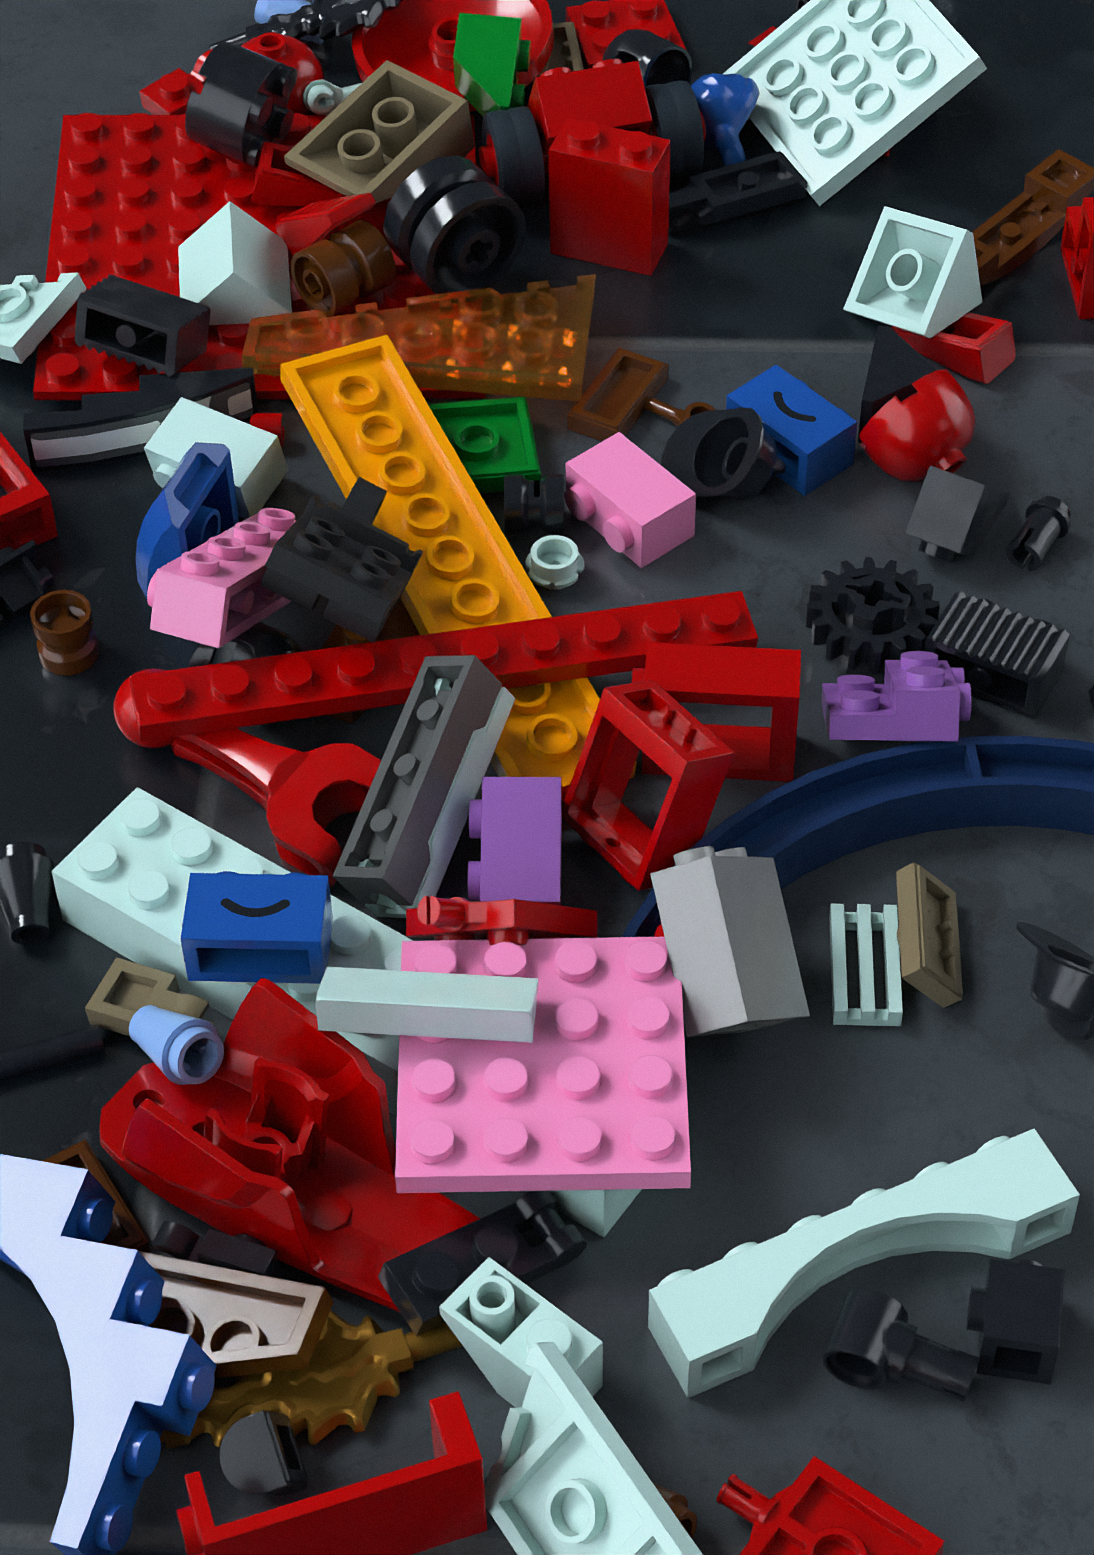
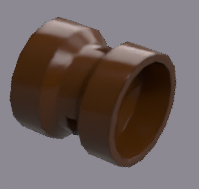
M57 590L41 596L33 604L30 611L34 635L38 638L36 644L40 663L47 671L56 675L69 676L89 669L97 661L99 655L96 632L92 628L94 621L89 600L83 594L73 590Z

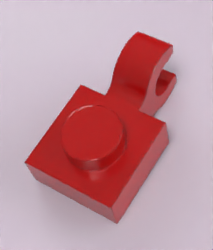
M212 50L204 52L197 59L190 74L178 68L141 89L139 93L142 107L152 115L185 114L191 91L199 94L202 92L207 78L198 73Z

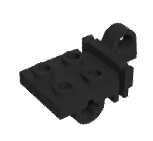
M359 477L342 507L331 501L325 505L319 502V495L317 494L310 498L302 517L300 516L275 543L265 564L267 569L262 578L261 585L310 611L315 608L321 596L330 599L323 617L374 643L390 612L392 613L394 607H396L423 551L420 549L416 552L410 550L408 543L372 525L387 491Z

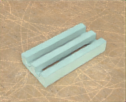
M831 903L829 923L833 1025L901 1026L903 1008L900 952L897 941V905L884 904L883 913L871 912L870 904H857L856 912H844V904ZM845 930L857 931L860 1008H848ZM872 931H882L886 1009H875Z

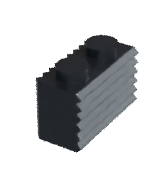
M109 274L107 279L103 278L102 282L98 281L96 286L92 285L91 289H86L85 293H80L77 299L75 342L79 347L85 344L88 350L95 347L99 354L105 351L108 357L115 354L118 360L124 357L128 364L135 361L138 367L145 364L148 370L154 367L158 374L165 371L167 376L170 377L207 351L211 310L209 306Z
M959 591L954 594L926 638L924 651L937 654L938 660H947L950 667L963 668L964 683H970L971 693L1037 717L1044 701H1047L1049 693L1052 692L1054 684L1057 683L1059 676L1063 672L1070 634L1065 628L1057 630L1053 624L1045 620L1032 619L1031 616L1023 618L1020 612L1012 614L1007 607L1000 609L996 603L988 599H976L974 595L967 597L963 591Z

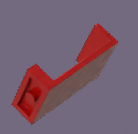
M459 1391L429 1400L434 1459L216 1527L200 1471L184 1475L191 1505L177 1509L176 1513L187 1555H412L487 1531L483 1458Z

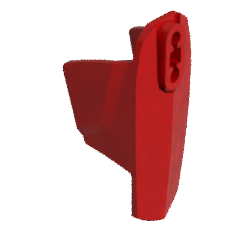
M261 978L251 988L231 1023L223 1042L224 1056L217 1072L203 1083L179 1085L170 1081L154 1062L143 1065L102 1107L100 1116V1145L134 1179L174 1206L227 1235L247 1234L261 1240L268 1248L276 1250L278 1260L341 1289L400 1312L377 1278L384 1262L480 1219V1217L441 1193H397L395 1180L396 1147L390 1122L385 1082L373 1071L362 1051L336 1031L318 1030L316 1015L275 983L266 978Z

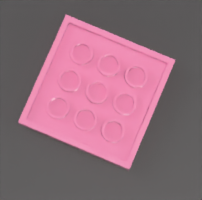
M665 937L528 939L526 945H517L511 942L490 945L489 940L402 941L401 971L538 978L539 986L533 1043L399 1035L395 1168L397 1193L690 1188L691 1161L682 982L673 976Z

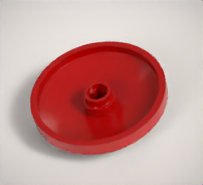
M403 0L400 2L398 9L384 12L381 20L374 28L364 26L353 31L352 50L357 72L362 82H364L388 60L466 99L455 87L453 54L459 13L522 18V40H531L529 71L519 72L518 84H524L527 87L544 69L553 50L554 28L547 0ZM468 101L469 112L477 111Z

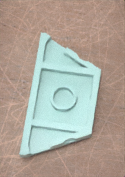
M536 1342L528 1350L524 1363L533 1368V1372L522 1407L510 1408L501 1435V1454L496 1463L491 1466L485 1485L486 1508L517 1555H703L554 1342Z

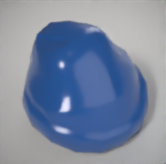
M711 73L703 75L691 85V88L705 122L706 138L704 150L717 149L725 166L743 162L746 160V156L739 140V133L757 103L760 94L759 88L753 79L739 74Z

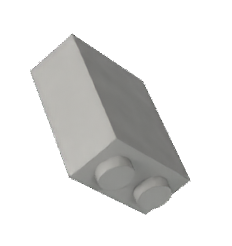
M707 846L673 855L674 867L650 873L672 973L675 978L682 982L683 1020L687 1037L751 1032L810 1016L773 857H747L745 847L715 852L713 846Z

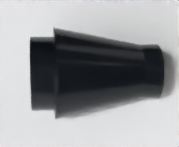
M32 842L13 843L0 849V904L9 925L11 940L18 944L39 943L50 935L49 915L53 887L51 871L55 868L53 860L47 857L45 848Z

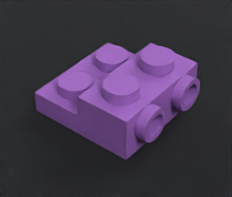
M909 651L902 653L900 660H885L884 684H875L874 678L865 675H843L837 678V683H822V712L829 740L958 741L959 721H969L971 716L970 683H964L963 668L950 667L947 660H938V655L932 652Z

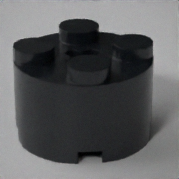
M221 42L207 56L198 73L207 78L201 94L191 91L185 118L186 134L190 139L195 140L206 148L257 168L263 143H273L275 137L283 140L291 128L294 112L288 109L287 105L289 96L296 83L297 70L239 45Z

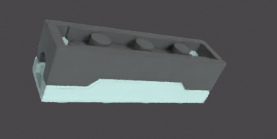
M475 655L425 656L332 876L357 900L365 904V907L376 917L406 918V909L417 908L420 900L425 896H436L468 818L470 799L476 798L482 783V777H484L516 699L505 687H501L502 683Z

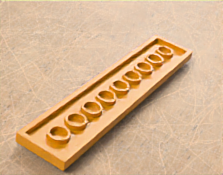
M388 335L280 364V380L344 497L347 499L359 477L386 490L387 494L372 525L408 543L410 550L416 552L420 549L423 551L400 597L420 635L552 617ZM588 678L507 689L516 699L490 761L498 777H561L562 801H564L600 698ZM635 762L630 778L635 776L637 762Z

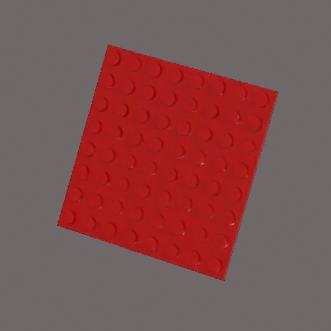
M94 113L63 115L45 283L58 282L61 273H79L86 288L91 289L92 285L96 286L98 281L102 282L103 278L107 279L109 274L180 297L178 247L229 201L279 237L280 235L275 228L276 222L304 206H274L252 203L251 197L257 168L206 148L195 140L190 139L185 129L186 113L182 115H148L146 113H133L130 115H97ZM294 113L293 122L287 136L283 140L275 137L273 143L293 148L328 115ZM470 115L475 142L474 115ZM474 147L464 158L476 164ZM392 198L375 203L374 208L360 219L371 223L384 238L383 222L387 206ZM288 251L292 321L209 325L207 351L176 373L253 367L257 399H291L280 380V364L388 335L425 399L485 398L481 293L473 298L458 301L440 298L392 251L396 265V277L392 284L363 299L358 297L354 300L352 306L331 317L324 318L314 313L301 298L291 274L292 256ZM76 301L38 344L33 395L34 400H82V395L139 391V375L158 374L154 367L148 370L145 364L138 367L135 361L128 364L124 357L118 360L115 354L108 357L105 351L99 354L95 347L91 350H88L85 344L79 347L75 342Z

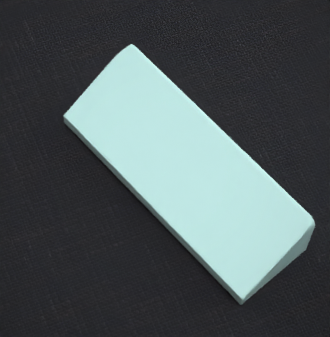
M327 967L318 988L315 1002L318 1030L533 1043L539 980L538 978Z

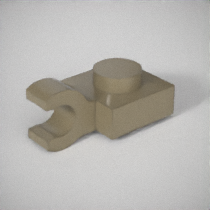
M116 957L87 1003L85 1011L90 1025L98 1024L100 1028L130 1036V1021L133 1015L144 1006L154 1005L158 1008L203 1019L210 1005L208 1001L191 994H179L180 989L175 974Z

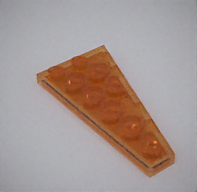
M596 274L577 276V285L550 288L548 280L527 283L526 292L500 295L498 291L490 287L406 298V307L378 310L376 302L355 305V314L327 317L319 310L251 318L242 353L243 368L253 367L254 374L280 376V364L388 335L418 388L581 401L595 297Z

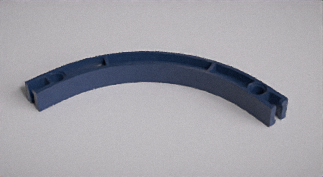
M1032 736L960 737L958 741L916 742L862 754L810 772L766 793L725 819L690 849L713 846L715 852L745 847L747 857H773L780 888L783 889L803 875L842 856L885 841L925 832L978 826H1026L1068 830L1094 835V743ZM654 888L628 924L622 937H654L657 927L661 924Z

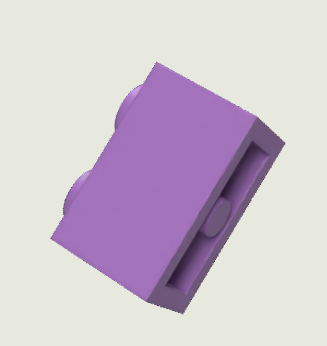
M482 777V799H470L469 837L470 839H481V861H468V901L485 902L519 899L561 905V777Z

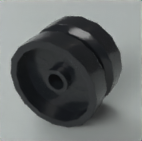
M454 155L439 157L418 167L399 185L387 206L383 230L390 249L410 270L417 274L432 292L440 298L458 301L473 298L490 289L510 270L521 252L526 234L524 213L507 193L499 186L494 185L474 162Z

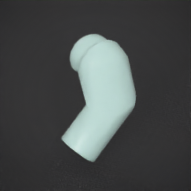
M323 79L315 80L305 88L303 101L305 106L313 113L329 115L362 83L340 88Z

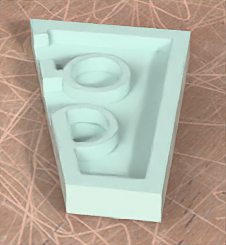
M61 273L58 282L39 283L35 275H19L15 277L12 284L0 285L1 359L22 364L36 350L38 344L77 301L80 293L86 291L87 288L79 273Z

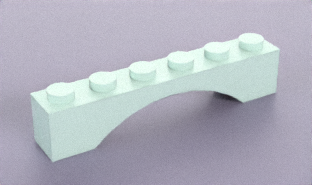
M1035 1129L1012 1138L1000 1136L985 1143L972 1155L950 1164L946 1162L934 1163L923 1169L910 1181L888 1190L882 1188L870 1190L859 1196L850 1206L824 1217L820 1215L805 1217L796 1222L786 1233L759 1244L756 1242L743 1243L729 1251L723 1259L698 1270L683 1269L668 1275L657 1287L649 1290L648 1328L687 1398H690L753 1371L768 1340L791 1311L821 1286L854 1268L891 1256L928 1251L972 1252L1009 1260L1070 1234L1080 1194Z

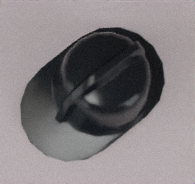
M743 407L705 411L692 415L680 424L668 439L661 459V466L695 492L696 498L721 496L736 500H747L756 496L766 486L772 475L784 473L786 469L784 461L777 456L776 441L763 428L761 416L754 409Z
M1017 922L1016 929L1038 948L1030 991L1033 1000L1039 1004L1045 1021L1053 1028L1078 1039H1090L1094 1036V957L1045 929L1026 922Z

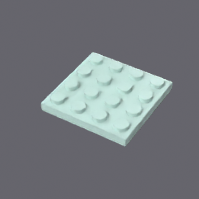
M810 0L723 74H739L756 82L760 94L749 118L776 152L781 151L807 181L806 190L820 207L983 73L987 67L978 54L929 0Z

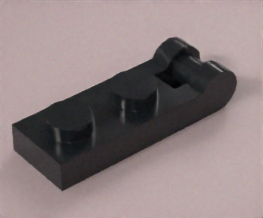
M528 1191L509 1206L384 1262L377 1278L417 1337L446 1323L440 1315L439 1306L488 1257L527 1284L573 1261L584 1251L587 1242L574 1225L566 1226L556 1212L559 1208V1203L551 1191ZM533 1228L542 1243L530 1248L521 1233Z

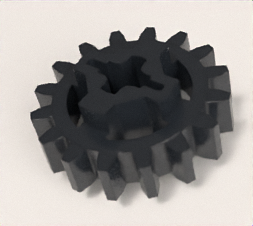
M865 557L863 568L857 569L847 560L841 562L840 575L825 570L821 575V585H811L809 603H807L806 627L812 629L811 642L813 645L827 644L826 658L829 660L838 658L841 655L848 657V669L854 670L861 661L869 662L873 673H879L882 662H885V660H900L901 654L904 652L924 651L925 640L938 621L940 609L939 601L932 600L934 589L932 584L917 585L918 571L915 569L907 571L903 575L897 573V561L890 560L884 568H877L872 557Z

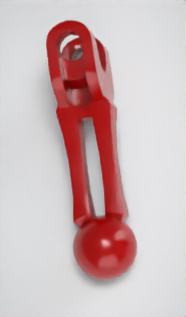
M155 668L144 669L132 675L160 672L166 670ZM130 676L120 685L114 699L113 712L119 730L128 740L145 748H162L171 745L175 756L197 763L237 786L267 812L266 817L284 867L293 873L327 875L330 888L337 882L332 876L342 855V850L337 839L326 832L325 829L331 821L341 814L360 812L380 765V759L352 743L328 744L307 752H301L272 744L238 728L140 742L131 695Z

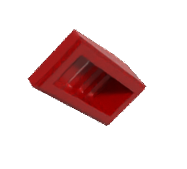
M271 142L263 143L254 178L252 203L274 206H306L312 202L347 197L288 166L285 163L284 156L292 148Z
M371 193L312 202L281 218L276 222L275 228L293 257L295 253L322 239L329 240L331 234L360 220L374 208L376 201Z
M968 312L932 338L891 327L921 355L969 379L984 384L990 383L1012 364L1016 357L1012 322Z

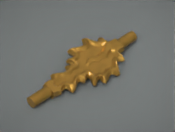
M330 1310L307 1368L235 1376V1382L229 1386L214 1387L208 1405L205 1409L199 1411L190 1436L163 1430L160 1441L161 1443L165 1442L167 1449L188 1445L193 1438L201 1433H210L214 1445L221 1447L226 1432L234 1423L262 1410L284 1413L289 1416L294 1435L297 1436L300 1432L307 1429L308 1441L314 1445L338 1425L347 1424L351 1426L355 1433L363 1432L368 1424L378 1396L388 1395L397 1397L400 1394L399 1374L413 1370V1362L463 1347V1345L447 1323L416 1337L413 1331L404 1334L402 1328L384 1332L371 1316H365L362 1322L355 1326Z

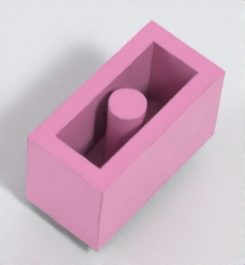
M622 433L614 434L565 463L566 491L564 499L569 511L575 518L586 521L605 537L613 550L624 553L640 568H643L695 536L696 493Z

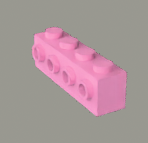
M278 508L261 509L255 515L236 523L230 529L209 538L207 542L191 551L184 552L182 556L158 568L151 578L147 592V602L152 607L150 629L220 648L250 629L254 624L259 623L290 603L291 600L262 586L261 581L267 569L265 564L275 543L296 522L295 515L290 511Z

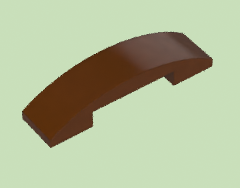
M1058 149L1025 175L1024 191L972 232L980 286L993 282L1019 267L1044 247L1063 228L1067 207L1081 206L1083 198L1088 197L1093 191L1094 167Z

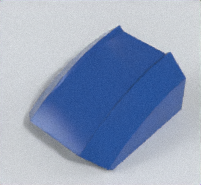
M195 442L183 456L178 467L143 519L137 539L135 560L137 581L146 599L149 583L158 568L182 556L184 552L191 551L207 542L209 538L223 533L239 522L230 449L226 445Z

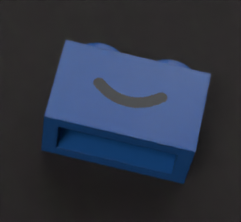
M777 364L727 395L726 409L752 408L761 416L763 428L776 441L777 456L786 464L785 472L776 474V476L803 496L808 495L854 464L857 421L850 417L846 411L837 408L810 389L805 382L796 379Z
M231 871L190 873L180 938L188 981L258 982L261 978H266L273 983L320 984L328 967L333 923L328 876L306 875L303 873H288L285 875L239 874Z

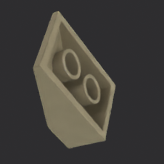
M386 60L284 156L285 163L345 196L371 193L376 203L392 198L399 185L418 167L439 157L457 155L464 158L475 147L468 100Z

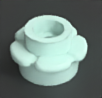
M560 535L545 536L537 540L533 544L531 553L527 556L525 562L526 568L530 570L528 572L530 580L550 590H559L574 584L578 580V573L584 570V559L578 553L577 545L571 539Z

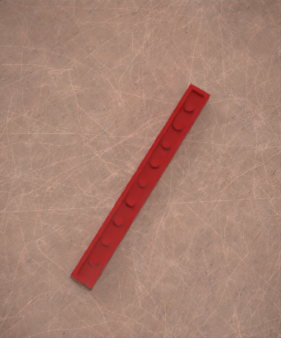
M735 591L376 641L374 643L368 642L131 675L130 688L141 742L405 704L425 656L475 655L502 683L501 687L510 689L633 671V668H645L647 642L756 648L758 635L743 592Z

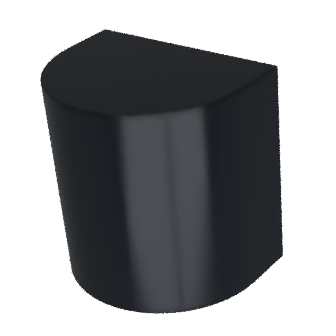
M262 1410L238 1420L226 1432L220 1447V1464L225 1477L235 1488L249 1494L282 1496L308 1487L307 1482H309L289 1416L284 1413Z

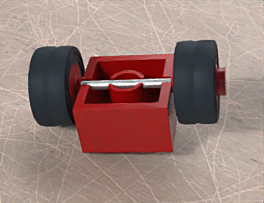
M607 59L596 63L590 69L571 71L568 67H557L547 70L540 77H535L527 107L521 106L508 110L491 111L483 116V146L479 147L481 170L494 185L499 186L517 205L535 203L543 199L545 175L549 174L548 150L567 118L589 120L599 125L627 131H640L651 136L671 140L670 180L677 177L683 178L699 174L703 167L704 141L706 138L705 122L690 84L687 81H674L645 87L639 61L623 63L620 59Z

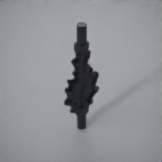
M311 0V5L301 6L294 13L272 15L267 23L246 27V32L210 44V50L214 49L221 42L241 46L254 37L269 32L291 36L298 40L308 34L311 36L319 34V38L322 40H328L335 35L344 37L364 26L374 28L381 20L384 12L398 9L400 2L403 0Z

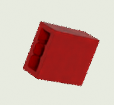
M567 118L548 150L550 254L651 276L668 245L671 140L651 136L640 131H627L599 125L589 120Z

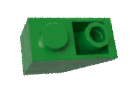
M459 13L453 54L455 87L482 116L491 111L524 107L525 85L518 84L519 72L529 71L531 40H522V18Z

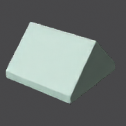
M229 201L178 247L180 297L209 306L211 310L209 325L292 321L287 245L281 237Z
M884 206L843 310L911 333L932 338L983 302L973 233L967 229Z

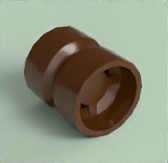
M358 220L331 234L329 240L322 239L295 253L291 260V274L294 284L306 305L318 316L328 318L352 306L356 298L363 299L392 284L396 277V265L393 253L379 230L367 221Z

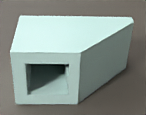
M490 1257L439 1306L440 1315L496 1392L515 1408L522 1407L532 1376L533 1368L524 1363L528 1350L536 1342H554L592 1397L603 1386V1342Z

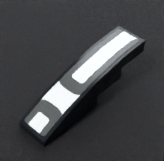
M253 367L179 372L170 377L166 373L139 375V391L82 395V410L24 414L23 432L31 471L39 472L91 466L146 455L145 445L181 397L242 422L250 421L251 416L258 413Z

